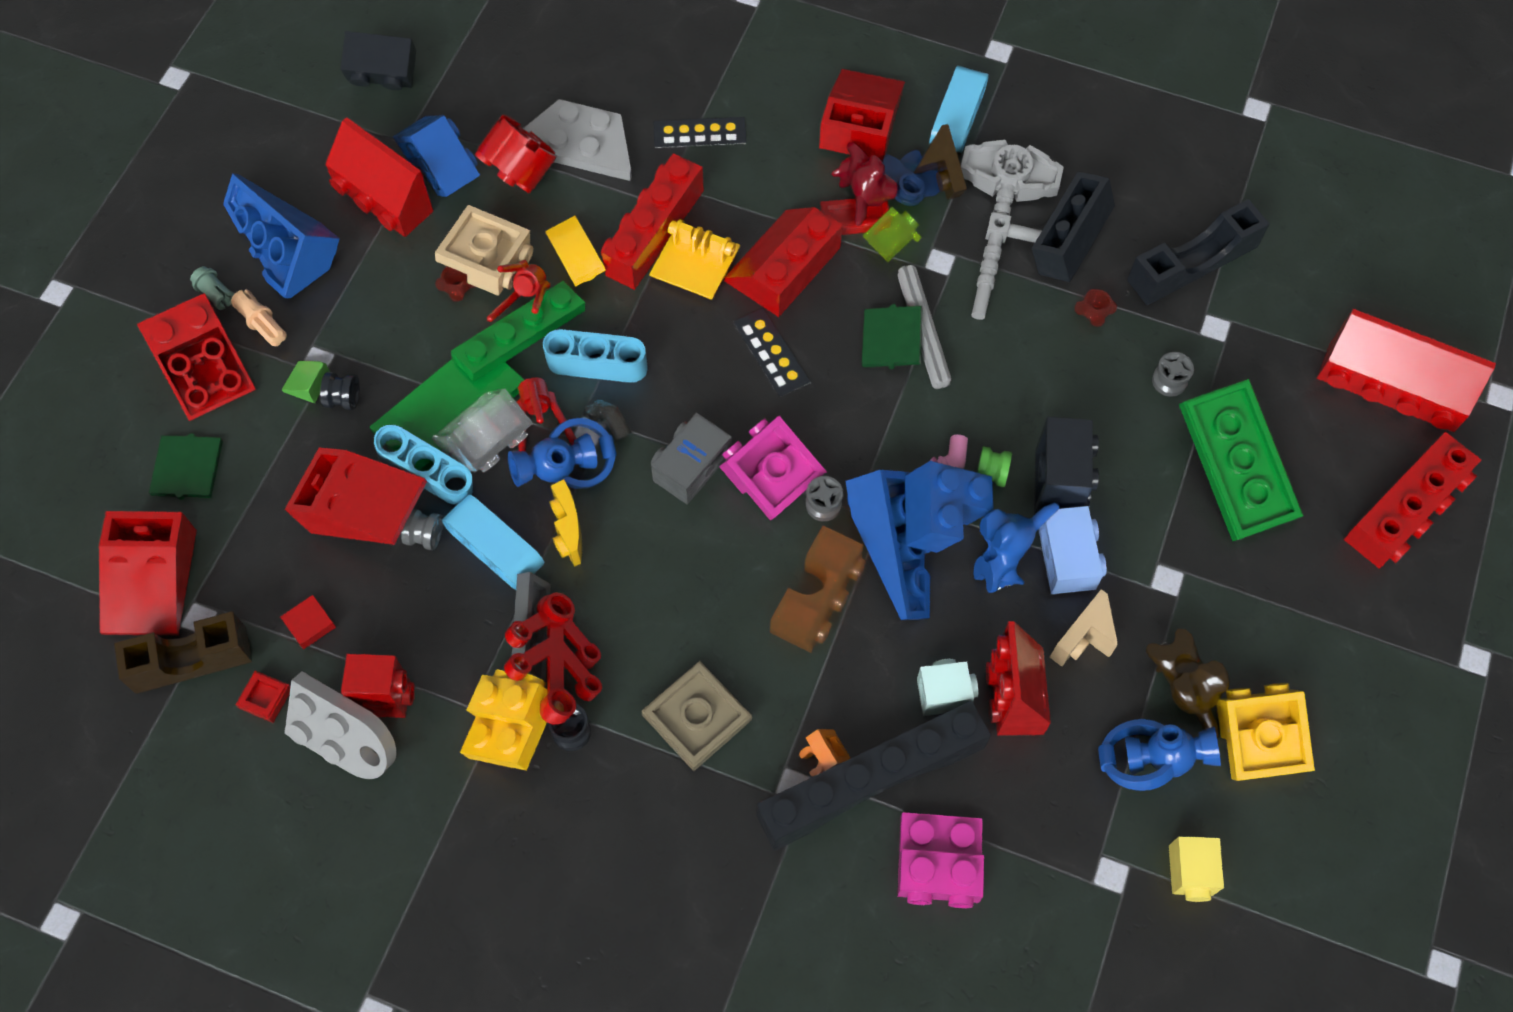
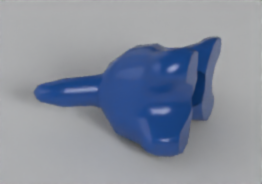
M1053 503L1044 506L1030 519L1019 514L1005 513L1000 509H994L987 513L980 522V533L988 543V548L975 562L974 579L980 581L985 579L986 588L989 593H994L1003 587L1014 584L1023 585L1024 580L1017 573V565L1031 547L1035 538V532L1059 510V505Z

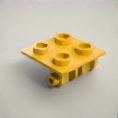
M672 220L668 227V233L671 236L649 275L712 300L733 262L740 244L732 242L729 237L722 238L714 235L711 230L705 232L700 226L694 228L685 224L684 220Z

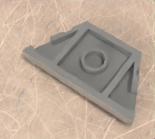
M559 99L523 128L527 132L532 131L556 152L557 158L554 161L555 163L631 181V166L621 114Z

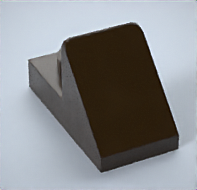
M945 124L935 134L914 174L938 168L939 172L936 173L938 187L941 192L945 191L947 200L960 197L967 190L949 125Z

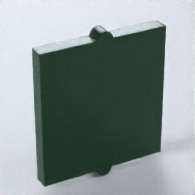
M892 304L889 308L865 309L862 350L863 367L888 366L889 369H894L895 366L921 364L922 306L896 307L895 304Z
M190 433L188 436L161 435L149 494L151 496L177 497L178 500H183L185 497L211 498L223 440L215 437H196L193 433Z

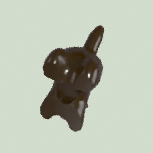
M1179 628L1176 630L1173 643L1164 642L1161 645L1155 643L1148 644L1145 651L1157 665L1156 672H1162L1170 684L1172 698L1180 710L1188 714H1196L1203 730L1214 726L1218 739V725L1211 709L1229 688L1230 680L1223 664L1216 660L1204 664L1199 657L1192 634L1186 629Z

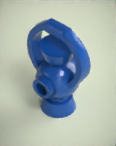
M574 418L566 420L555 427L548 438L540 440L533 447L531 455H528L525 451H509L508 465L513 482L517 487L531 481L533 475H536L541 480L547 482H559L564 479L570 488L586 489L594 487L606 479L613 468L617 452L612 435H609L600 424L586 418ZM585 427L594 431L599 436V445L603 459H606L602 471L595 478L576 480L569 477L575 464H578L580 468L595 469L597 467V454L593 440L588 433L575 439L571 446L566 441L559 439V435L565 429Z
M1146 719L1131 720L1112 729L1105 737L1102 745L1098 747L1101 770L1106 772L1115 783L1132 790L1145 791L1159 788L1168 783L1173 777H1179L1192 769L1196 759L1202 760L1203 764L1221 766L1218 740L1214 726L1198 732V737L1193 738L1186 730L1176 725L1164 726L1158 722ZM1148 735L1151 738L1148 743H1140L1139 738L1127 736ZM1123 738H1125L1130 775L1117 770L1114 745ZM1149 764L1157 770L1151 774L1133 776L1144 771V766Z

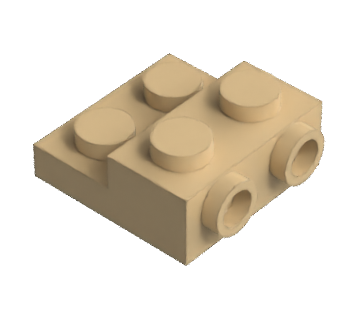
M468 205L435 251V260L467 274V283L499 296L504 288L510 290L513 287V278L517 271L500 273L497 267L505 264L519 263L521 260H526L529 263L533 254V246L530 245V230Z

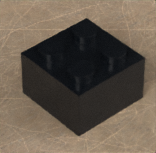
M1047 417L1035 449L1034 515L1044 506L1057 503L1059 509L1090 505L1091 491L1097 490L1099 481L1098 468H1093V457L1097 456L1099 445L1098 435H1093V420Z

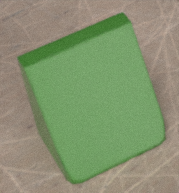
M298 361L282 391L315 404L320 395L322 378L326 372H330L326 363L320 361Z

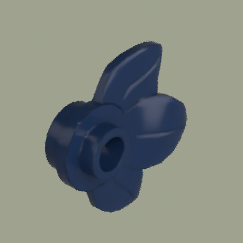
M919 150L909 152L901 160L888 154L883 159L885 173L898 185L899 191L895 199L906 206L918 205L924 197L935 196L940 192L936 179L938 170L914 174L916 167L922 159Z

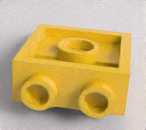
M495 670L493 676L482 675L466 709L476 717L460 753L472 760L527 771L547 724L540 715V702L547 695V689L544 688L546 683L542 679L527 674L521 681H515L509 678L503 670Z
M1288 683L1264 685L1265 693L1251 694L1250 688H1236L1226 691L1227 698H1221L1216 705L1221 738L1227 741L1231 779L1240 781L1315 771L1304 691L1289 690Z

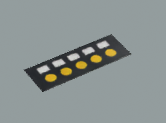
M745 117L653 121L655 148L746 144Z
M764 308L733 322L779 397L811 383Z

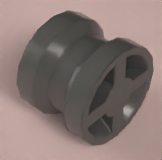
M1169 352L1163 355L1152 376L1154 388L1162 395L1169 397L1183 393L1194 373L1193 362L1188 356L1179 352Z
M829 476L817 477L808 484L805 504L808 514L813 519L830 521L839 515L843 499L841 484Z
M413 508L401 532L402 543L409 546L417 543L423 545L427 550H435L442 535L443 523L441 519H443V516L437 513L424 515L419 509Z

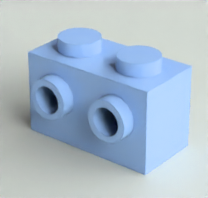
M1088 506L1059 509L1038 530L1051 594L1096 590L1102 577L1106 575V560L1103 553H1098L1096 541L1099 539L1096 519H1091Z

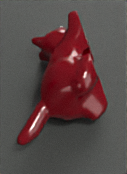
M849 142L847 149L850 157L841 162L839 168L834 170L831 175L833 177H840L839 186L841 188L848 187L849 185L852 186L856 197L855 224L860 226L866 219L868 206H880L884 202L894 199L899 189L897 183L885 173V165L876 155L872 154L868 157L855 143Z

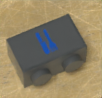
M698 413L689 422H682L675 431L672 442L666 448L661 447L651 460L653 481L687 505L726 460L722 454L732 446V439L729 434Z

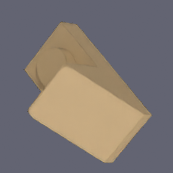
M1102 589L1054 648L1050 658L1060 666H1063L1070 656L1077 660L1089 644L1108 657L1112 655L1117 647V637L1108 594Z

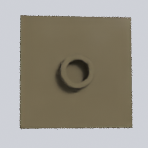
M701 661L696 663L641 711L642 716L693 771L752 720V715Z

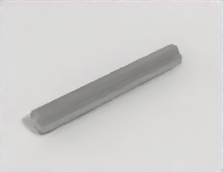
M913 265L902 266L898 270V279L906 305L922 306L921 353L932 387L935 389L945 388L950 385L951 375L917 269Z

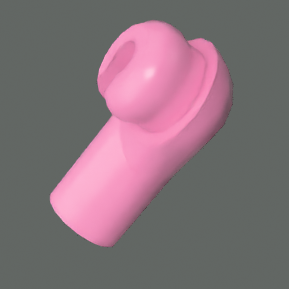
M963 435L951 436L948 455L944 457L939 456L938 460L933 457L930 461L964 469L968 438Z

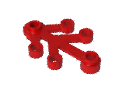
M555 592L544 596L538 602L537 614L523 622H513L505 632L506 641L514 648L524 647L532 638L533 633L547 627V639L524 653L513 654L504 665L507 676L515 681H520L526 677L533 666L547 658V695L540 702V715L545 722L553 725L564 723L576 710L574 697L564 689V666L577 681L575 692L582 700L592 701L602 690L600 680L587 670L591 669L601 659V652L596 645L588 641L574 624L575 607L571 599L562 593ZM564 635L578 649L575 654L564 642Z

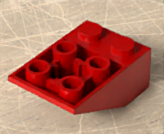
M841 69L828 97L821 121L819 148L850 155L847 145L849 142H853L868 157L873 154L883 161L905 82Z
M205 293L137 324L189 421L256 390L222 322Z
M319 447L284 510L311 534L395 545L427 480L347 450Z
M106 511L99 543L101 634L146 635L154 632L156 635H179L197 531L183 512Z
M1008 621L1003 635H998L997 649H992L991 662L986 663L987 685H993L994 699L989 700L990 723H996L997 735H1044L1051 724L1044 650L1015 621Z

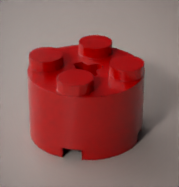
M502 114L478 147L475 156L488 166H496L499 169L497 176L510 186L514 187L516 184L527 193H531L557 158L556 152L532 131L527 132L520 127L521 124Z

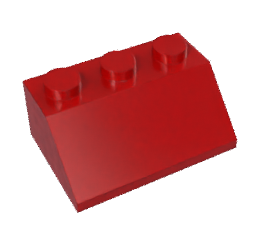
M346 117L341 122L326 161V167L331 177L329 182L339 194H347L353 198L355 204L363 212L368 213L370 211L377 216L380 223L389 231L396 230L406 237L433 212L421 170Z
M815 207L786 210L724 277V282L777 317H780L840 249L842 224Z

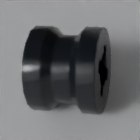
M326 372L322 378L320 388L322 406L333 408L335 405H341L346 410H354L358 404L360 392L358 376L347 374L345 377H338L336 373Z

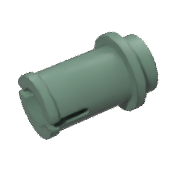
M206 266L199 267L192 273L190 278L194 290L205 293L218 310L225 309L221 300L227 306H230L234 293L217 278L218 274L214 269L207 268Z

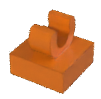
M817 729L806 737L810 746L803 748L799 753L801 759H808L812 755H816L818 765L809 772L811 776L818 775L851 759L834 729Z

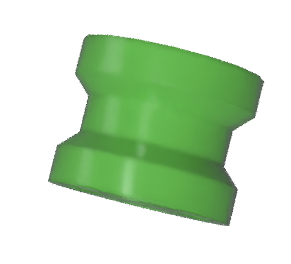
M983 446L976 473L992 476V481L996 486L1004 488L1012 452L1003 451L1002 453H996L990 447Z

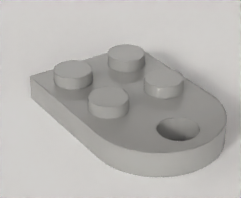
M303 671L291 680L285 734L294 742L304 745L321 755L327 762L336 764L352 775L364 779L380 777L394 763L396 759L395 741L388 728L376 715Z

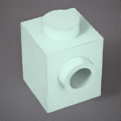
M942 659L934 662L933 666L920 667L917 684L923 716L944 714L971 700L973 702L974 697H978L977 678L975 674H969L967 662L956 663L954 659Z

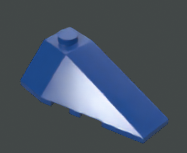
M232 173L223 205L238 232L245 233L250 241L251 247L249 251L252 257L259 258L264 266L262 275L266 282L284 298H292L330 270L340 238L319 221L241 175Z
M878 470L845 481L848 493L847 501L852 519L900 619L920 620L930 618V574L924 567L925 554L931 551L906 546L905 476L911 472Z

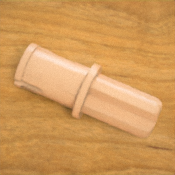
M245 289L244 293L242 290H239L233 295L231 304L243 315L250 329L257 330L272 346H279L282 341L286 340L287 334L272 318L271 309L260 304L249 290Z

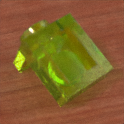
M893 207L863 235L887 262L910 240L914 239L918 242L922 238L915 231L919 224L905 210L900 215Z

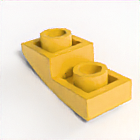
M576 216L545 231L575 287L583 282L594 279L596 275L606 271Z
M563 479L551 485L554 499L549 501L558 519L554 522L557 536L552 539L562 558L569 556L575 567L581 564L582 536L575 504L570 490Z

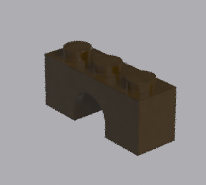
M231 611L194 621L195 633L184 638L162 639L153 632L116 642L114 646L119 680L134 693L138 694L251 663L252 657L246 626Z

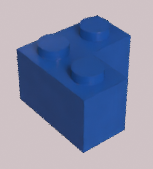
M444 115L425 116L392 136L406 160L412 165L421 168L437 196L447 197L480 176L475 168L478 166L476 158L468 148H463L458 139L460 132L450 118L446 119Z
M933 461L927 462L905 476L906 546L938 553L964 539L963 524L968 525L993 510L992 476Z

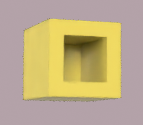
M1178 837L1169 845L1172 894L1185 895L1187 901L1204 902L1210 901L1211 896L1224 888L1220 838Z

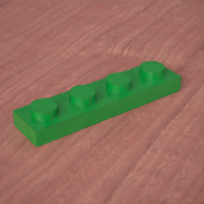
M562 281L545 292L537 314L532 313L533 299L452 349V360L474 382L536 343L549 332L558 329L585 311V302Z

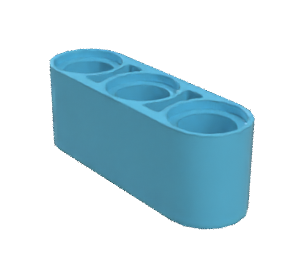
M957 65L935 120L929 143H931L940 127L948 124L956 152L962 153L982 101L989 74Z
M559 329L549 332L543 340L547 365L553 373L559 375L637 382L642 380L648 371L645 346L643 342L634 337ZM560 350L566 351L563 354H555L557 351ZM594 354L601 355L598 358H590V356ZM628 358H636V359H637V360H635V361H633V362H626V361H625V360L628 359Z
M386 425L376 432L374 445L377 456L382 463L425 478L427 483L424 489L447 503L458 505L468 494L472 495V474L465 465L399 426ZM389 440H397L402 443L401 448L395 452L385 451L383 445ZM421 459H429L434 463V466L428 471L421 472L414 468L415 463ZM452 478H461L466 482V485L461 490L453 491L446 487V483Z
M470 494L441 519L446 529L515 590L517 574L526 572L535 574L545 563L531 545Z

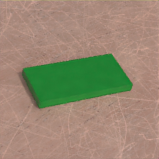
M451 359L370 426L371 432L375 435L383 426L396 425L447 455L519 394L518 386L524 379L504 362L473 382ZM389 440L384 445L392 452H395L401 448L402 443L397 440ZM421 459L415 463L414 468L424 472L432 468L434 463L429 459Z
M1249 379L1179 404L1232 542L1303 516Z

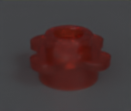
M448 266L442 271L441 277L435 283L436 288L439 291L448 293L453 301H461L464 299V294L470 288L476 287L467 283V274Z
M1099 289L1089 290L1084 300L1077 302L1075 305V312L1078 315H1084L1096 327L1102 326L1105 318L1109 314H1114L1117 309V305L1112 301L1110 295Z

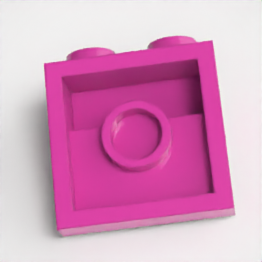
M780 416L770 423L766 418L762 419L748 431L752 438L746 444L742 445L738 440L722 454L726 461L719 466L742 494L747 492L770 520L774 519L807 490L808 484L813 479L827 472Z
M902 812L900 816L897 897H907V903L914 905L932 904V899L947 900L948 906L954 908H972L973 903H979L983 898L984 887L982 818Z

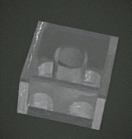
M504 388L483 394L433 436L432 440L443 453L465 465L470 471L477 472L481 470L485 472L500 460V457L497 455L506 446L510 448L515 447L528 436L525 430L533 422Z

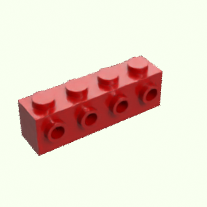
M673 153L666 164L662 163L658 167L652 184L649 188H644L641 191L634 209L631 213L627 212L623 216L619 230L613 238L609 237L602 247L601 256L603 257L606 269L605 276L633 290L636 289L669 240L671 234L668 233V227L671 221L684 220L703 193L702 166Z
M1444 432L1344 538V541L1379 569L1389 559L1397 563L1412 547L1406 542L1408 538L1413 535L1419 539L1434 523L1428 517L1434 511L1441 515L1456 500L1450 495L1452 491L1457 488L1460 492H1463L1477 477L1472 470L1481 462V459L1447 432Z

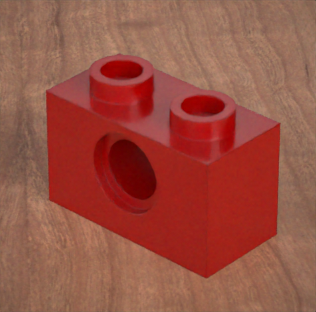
M347 654L341 688L343 696L369 710L377 717L406 718L407 705L412 706L414 702L415 685L407 676V671L402 668L396 656Z

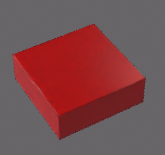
M313 595L280 616L303 650L336 628Z
M255 670L235 705L243 711L274 723L290 694L291 686Z

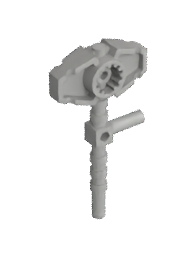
M1006 140L983 142L980 145L972 144L965 146L961 163L964 179L971 181L975 187L992 197L997 193V204H995L994 210L991 213L985 237L988 240V244L984 249V260L980 267L981 275L978 276V288L971 314L975 319L981 320L986 316L990 293L994 288V276L998 270L997 262L1001 257V244L1005 243L1006 237L1035 243L1042 232L1039 229L1010 223V205L1013 203V198H1015L1016 202L1038 200L1041 197L1057 196L1064 167L1058 162L1052 161L1048 155L1031 145L1025 149L1015 144L1008 145Z

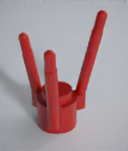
M526 260L498 266L497 270L500 273L517 271L513 278L515 291L487 316V321L492 322L519 297H531L535 294L532 313L537 314L545 292L550 288V283L546 281L544 270L535 264L528 265Z
M538 377L526 379L518 386L520 399L516 401L518 409V451L526 452V412L530 415H535L536 421L541 424L544 422L543 413L550 406L559 424L566 421L564 414L557 404L555 393L548 392L545 380ZM570 427L565 429L564 433L570 444L573 445L574 440L577 438Z

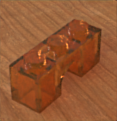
M822 526L806 555L805 571L818 577L824 587L819 592L811 595L801 594L788 588L771 618L770 633L810 653L817 642L823 644L832 627V623L828 622L834 610L840 612L848 598L849 591H846L845 588L850 579L857 581L865 566L866 560L861 559L863 544Z

